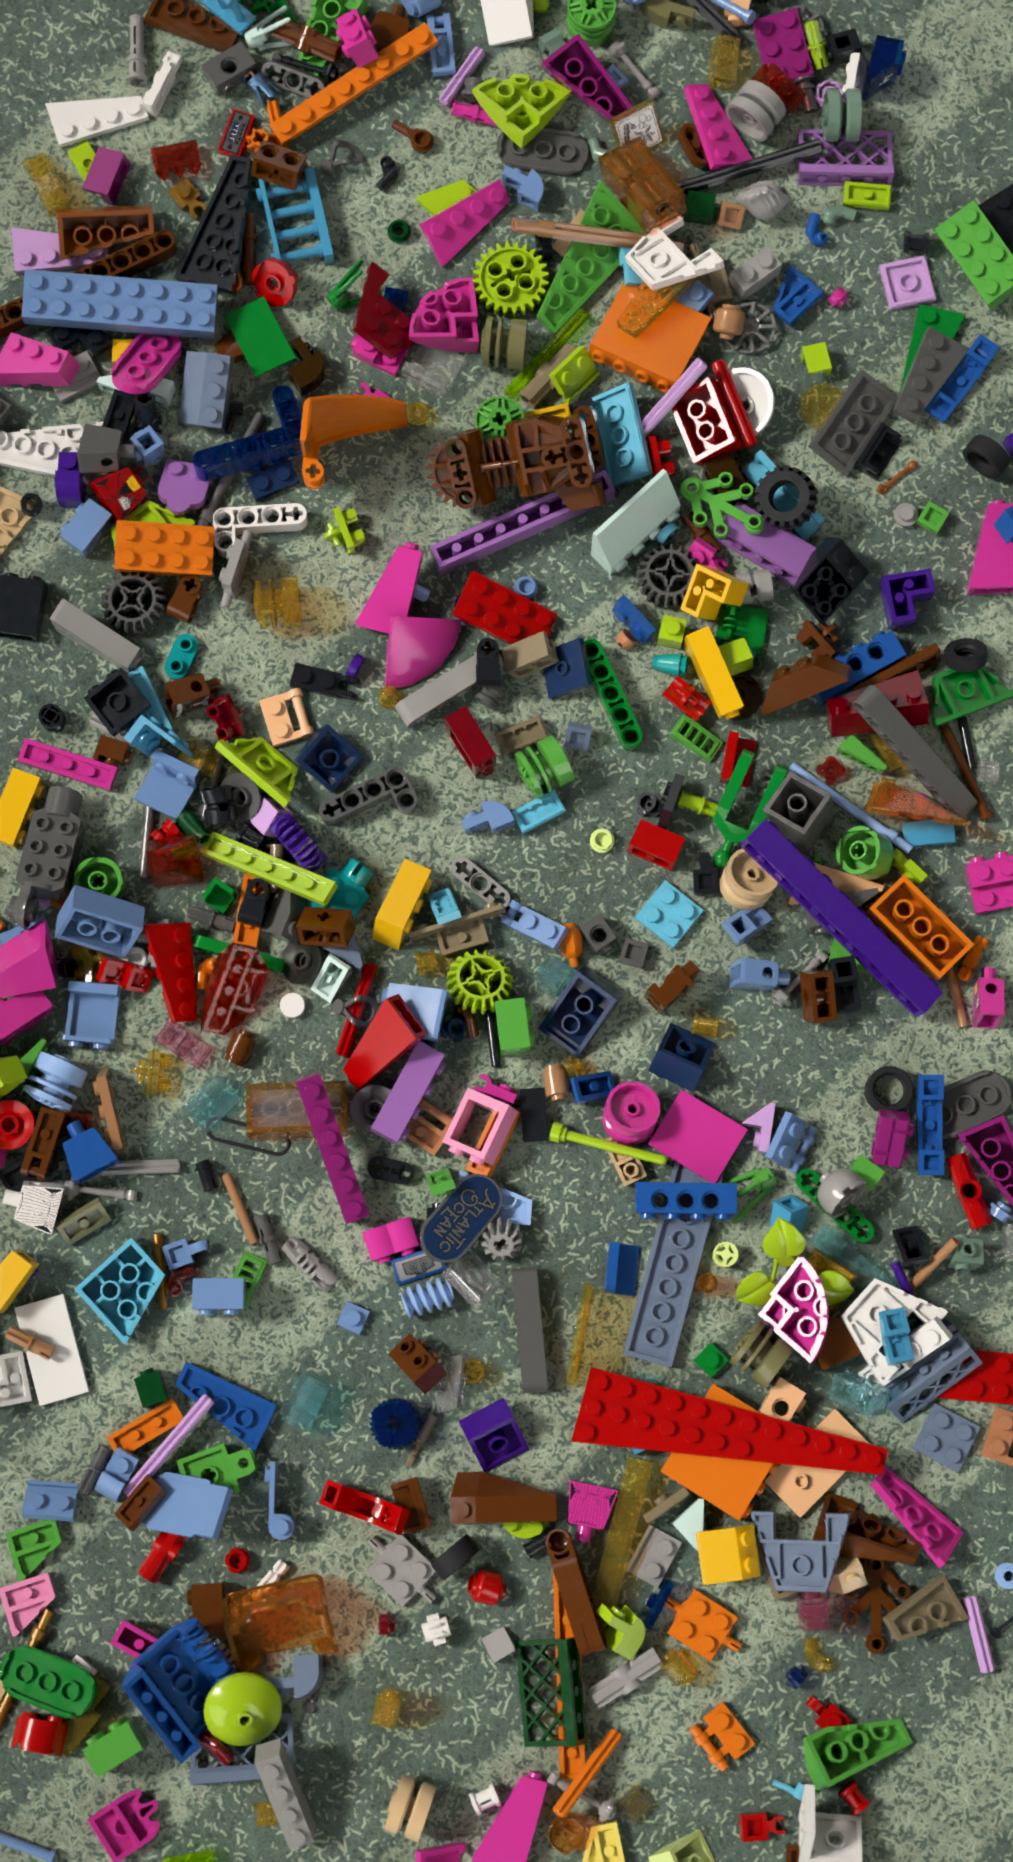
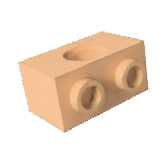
M778 1377L758 1412L766 1416L792 1422L790 1419L795 1411L800 1413L807 1401L804 1399L806 1393L783 1378ZM778 1401L785 1402L788 1407L786 1414L783 1416H779L774 1410L775 1404Z

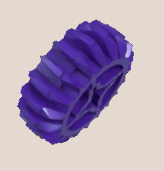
M284 812L270 824L271 831L304 869L314 872L323 866V863L327 860L325 853L290 813Z

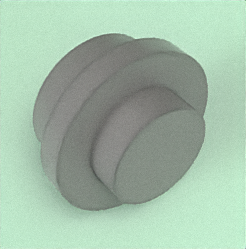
M909 503L898 505L894 511V520L902 527L912 526L918 518L917 509Z

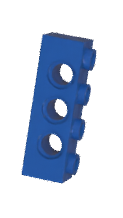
M892 630L887 633L881 631L875 634L869 643L864 645L861 642L850 649L851 653L845 656L839 654L834 657V659L847 665L850 662H856L860 665L861 669L858 671L853 670L849 681L815 694L814 696L820 706L827 703L828 699L840 696L851 690L858 682L862 680L867 681L874 677L880 670L896 665L900 659L907 655ZM870 651H878L881 654V658H872Z
M636 1182L635 1214H640V1219H655V1214L665 1215V1219H680V1215H690V1219L705 1220L706 1215H716V1220H731V1216L737 1214V1183ZM658 1194L664 1195L667 1198V1205L663 1208L657 1207L653 1202L654 1196ZM681 1195L690 1196L692 1206L689 1208L681 1207L679 1197ZM713 1195L717 1199V1206L712 1209L706 1207L704 1204L705 1196Z

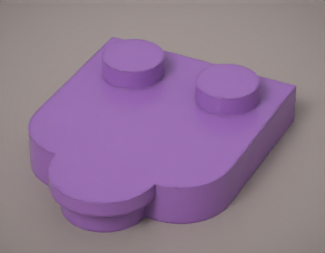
M167 458L158 486L159 500L166 504L168 509L175 515H183L189 509L196 510L203 507L213 478L214 467Z

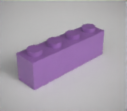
M420 1041L416 1044L375 1119L371 1132L395 1145H398L400 1140H406L411 1130L408 1124L412 1118L415 1120L418 1118L423 1106L419 1105L424 1096L429 1097L435 1086L431 1083L435 1074L440 1076L446 1066V1063L443 1062L445 1054Z

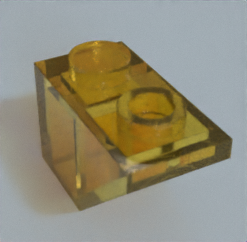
M385 1687L383 1691L378 1690L370 1721L371 1724L396 1729L404 1697L399 1695V1690Z

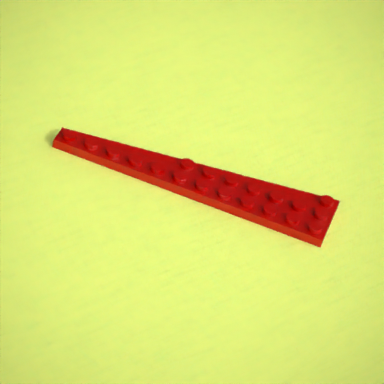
M591 1367L571 1442L878 1475L883 1474L888 1449L594 1367Z

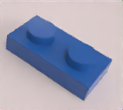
M625 595L621 596L616 601L612 611L616 618L630 629L633 637L645 645L652 639L656 629Z

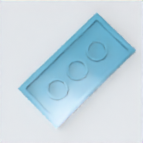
M627 382L593 397L606 457L604 469L614 489L652 474V466L633 383Z

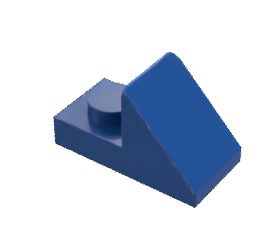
M611 1071L570 1078L576 1103L579 1105L592 1100L608 1098L610 1091L615 1088Z

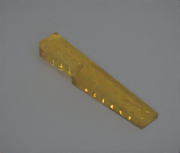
M628 1455L592 1592L597 1610L602 1603L610 1608L613 1605L617 1606L653 1461Z

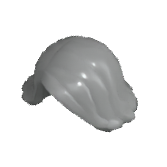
M774 180L758 181L740 189L735 198L737 203L745 206L753 217L760 220L775 217L783 211V208L790 201L789 196L780 192Z

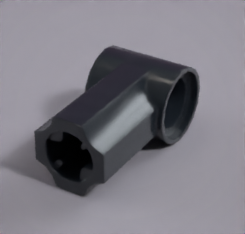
M150 391L136 394L134 397L136 411L135 432L143 430L150 425L155 433L161 434V429H159L161 413L157 412L155 395L150 393Z

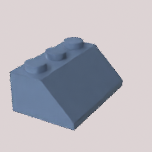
M187 351L178 423L225 430L234 357L207 352Z

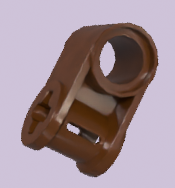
M188 574L182 577L167 606V615L188 624L192 621L191 615H195L197 606L204 593V587L197 576ZM193 584H195L197 588L191 589L189 592L187 586H193Z

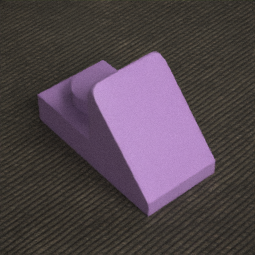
M769 1103L741 1124L742 1126L760 1128V1132H755L753 1146L757 1147L756 1153L765 1155L770 1145L776 1103Z

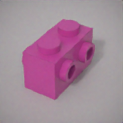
M357 8L336 19L339 27L336 33L343 44L341 47L347 58L352 57L358 69L379 58L374 45L377 41L372 31L369 30L371 25L365 15L361 17Z

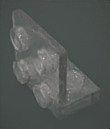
M420 344L411 362L405 361L402 367V380L445 400L465 362V357L453 351L435 349Z

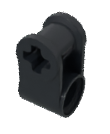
M483 638L477 645L476 685L500 686L501 664L499 663L498 643L492 638ZM485 647H489L490 655H486Z
M255 878L247 884L238 912L237 922L258 928L263 927L271 894L270 887L264 880ZM259 885H261L264 893H259L256 896L253 889H258Z

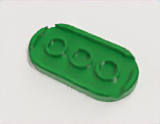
M33 1646L15 1648L6 1654L1 1662L0 1680H2L6 1693L33 1706L64 1718H74L87 1713L96 1701L97 1683L95 1677L84 1666Z

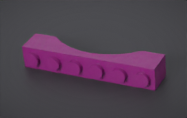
M316 1071L294 1079L345 1223L348 1224L370 1216L319 1072Z

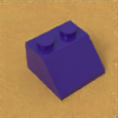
M504 1398L459 1420L464 1434L484 1472L529 1450Z

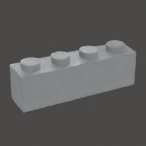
M281 1738L256 1745L254 1764L289 1849L313 1843L315 1839V1821Z

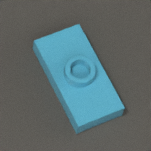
M552 790L551 793H546L543 797L536 798L511 813L522 834H525L565 813L566 809L556 791Z
M450 887L426 895L438 925L462 917Z

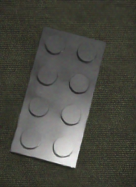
M863 369L858 371L808 447L842 475H847L881 422L885 420L895 405L897 397Z

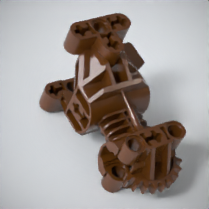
M589 404L580 405L574 410L573 414L568 415L566 418L540 414L505 423L507 436L484 440L482 428L468 429L458 433L447 442L442 438L438 440L441 448L434 446L432 450L436 455L428 456V459L433 464L426 466V468L432 470L433 473L427 476V479L435 480V483L430 487H438L440 489L436 496L444 494V503L452 499L453 507L458 505L463 509H468L473 505L474 507L493 503L497 501L495 488L518 484L521 497L553 492L555 490L570 511L606 504L602 481L593 482L595 474L605 468L606 457L595 408ZM582 410H584L585 414L589 413L590 415L586 420L587 427L590 425L593 427L586 428L585 420L580 416ZM587 434L594 436V445L589 446ZM591 451H596L593 454L594 460L600 463L596 469H594ZM581 468H582L583 473H585V474L587 473V474L589 475V476L585 479V481H583ZM464 495V497L471 502L464 501L462 496Z

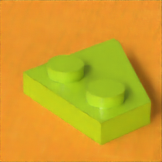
M460 180L416 197V202L434 216L473 194L476 190L465 180Z

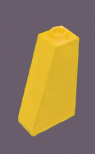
M707 626L686 635L682 644L712 702L718 718L726 717L729 720L740 715L739 710L744 705L710 627Z

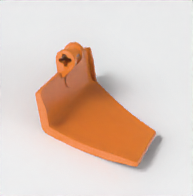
M323 395L306 399L303 404L300 444L303 454L302 474L306 486L310 489H319L325 483L324 468L318 461L320 447L353 436L407 427L406 402L369 395Z

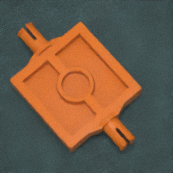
M696 1588L692 1590L689 1597L681 1604L669 1597V1595L667 1596L663 1605L675 1612L674 1621L667 1631L668 1634L710 1661L717 1650L723 1645L731 1648L736 1653L739 1651L742 1643L730 1636L731 1628L738 1618L736 1614Z

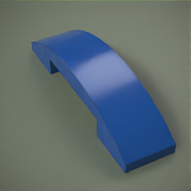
M980 334L924 411L944 424L982 375L1000 347Z
M918 1075L916 1098L918 1175H944L942 1127L944 1075Z

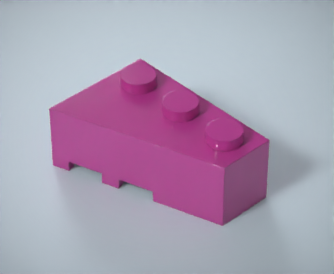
M11 332L0 352V385L9 387V384H21L22 386H29L30 384L70 386L81 365L69 351Z

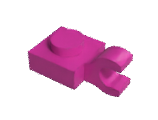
M698 536L688 550L691 552L689 560L697 558L695 564L716 567L722 571L728 565L725 560L714 555L718 549Z
M480 1074L479 1078L485 1080L487 1084L484 1088L475 1086V1091L487 1094L511 1106L514 1105L517 1094L513 1093V1088L504 1084H500L499 1087L492 1085L489 1076Z

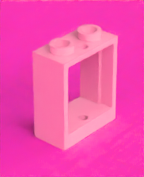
M467 1088L442 1142L450 1147L449 1152L459 1157H462L464 1153L470 1156V1161L480 1166H483L484 1162L493 1166L518 1111L506 1103ZM475 1105L499 1114L482 1151L458 1142Z

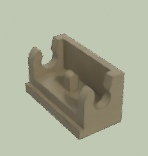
M544 631L501 649L506 672L517 679L549 667L559 661L553 639L548 640L547 634Z

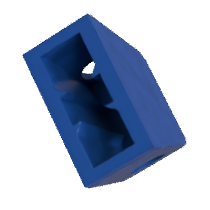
M80 1120L74 1121L66 1127L71 1139L62 1144L72 1178L77 1185L120 1163L117 1156L94 1127L85 1131Z

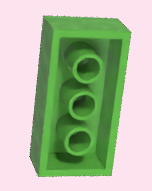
M974 200L934 229L990 310L1013 294V255Z

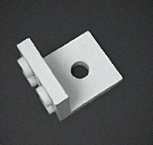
M804 1784L798 1814V1862H862L861 1816L815 1812V1785ZM837 1836L842 1840V1843L834 1845L828 1838Z

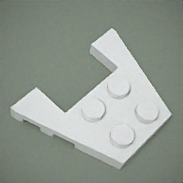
M672 206L665 211V216L661 221L657 220L654 223L653 230L646 237L643 236L625 256L626 263L652 291L724 267L723 260L712 248L690 261L667 237L684 225L683 218Z
M874 1278L840 1317L878 1383L884 1386L898 1368L895 1365L888 1366L886 1357L879 1352L883 1345L879 1312L904 1307L907 1317L914 1313L922 1322L927 1323L935 1316L942 1320L948 1311Z

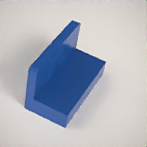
M609 1242L604 1293L634 1295L638 1246L620 1244V1242Z

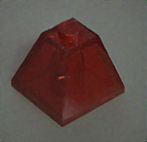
M196 835L147 841V861L155 888L204 882Z

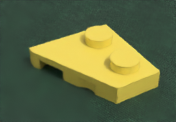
M616 1821L590 1827L582 1862H625Z

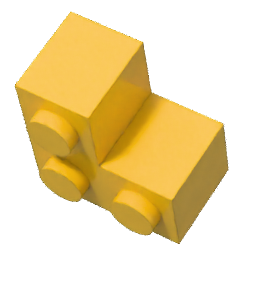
M696 564L680 610L697 618L716 620L721 603L736 606L742 605L749 583L716 567Z

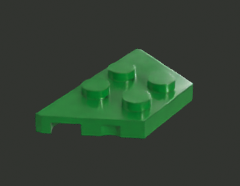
M985 666L972 672H959L949 669L936 674L932 678V726L937 728L1013 698V689L1009 690L999 682L1000 678L994 673L989 672Z

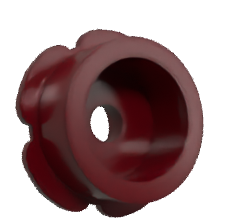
M390 1612L379 1614L378 1634L386 1635V1638H388L389 1633L395 1632V1617H390Z

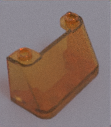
M307 1574L232 1592L223 1599L224 1627L237 1673L255 1672L262 1664V1655L308 1644L312 1645V1649L316 1654L328 1655L339 1652L324 1581L319 1574Z

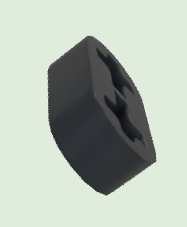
M374 1157L367 1165L369 1175L377 1180L406 1185L414 1177L412 1166L403 1161L385 1157ZM378 1161H381L383 1167L390 1169L389 1172L381 1171L379 1175H376L372 1165H377ZM402 1167H407L406 1171L410 1173V1176L405 1177L404 1180H399V1175L392 1173L393 1169L401 1170Z

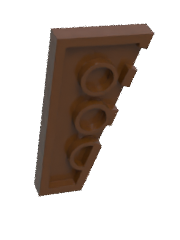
M153 0L144 17L145 24L222 52L234 46L240 37L235 30L216 15L211 16L205 12V8L199 4L194 5L188 0Z

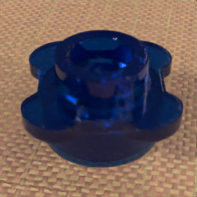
M802 1664L798 1667L794 1665L787 1672L785 1678L788 1680L785 1684L788 1687L791 1685L796 1690L808 1676Z

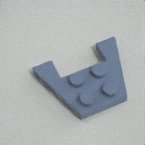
M751 1511V1517L755 1521L758 1530L757 1535L760 1543L763 1545L767 1557L765 1559L776 1591L828 1592L851 1513H826V1540L777 1538L776 1511Z

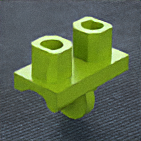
M340 507L334 508V517L338 528H335L333 522L328 523L329 531L324 534V539L328 542L333 541L334 546L338 547L341 545L339 538L342 537L348 554L355 553V548L366 543L362 529L349 533L347 527L359 523L355 509L341 511Z

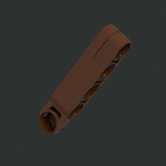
M556 1528L547 1535L546 1548L579 1653L582 1657H585L595 1652L607 1650L604 1631L596 1612L597 1609L573 1538L566 1529Z

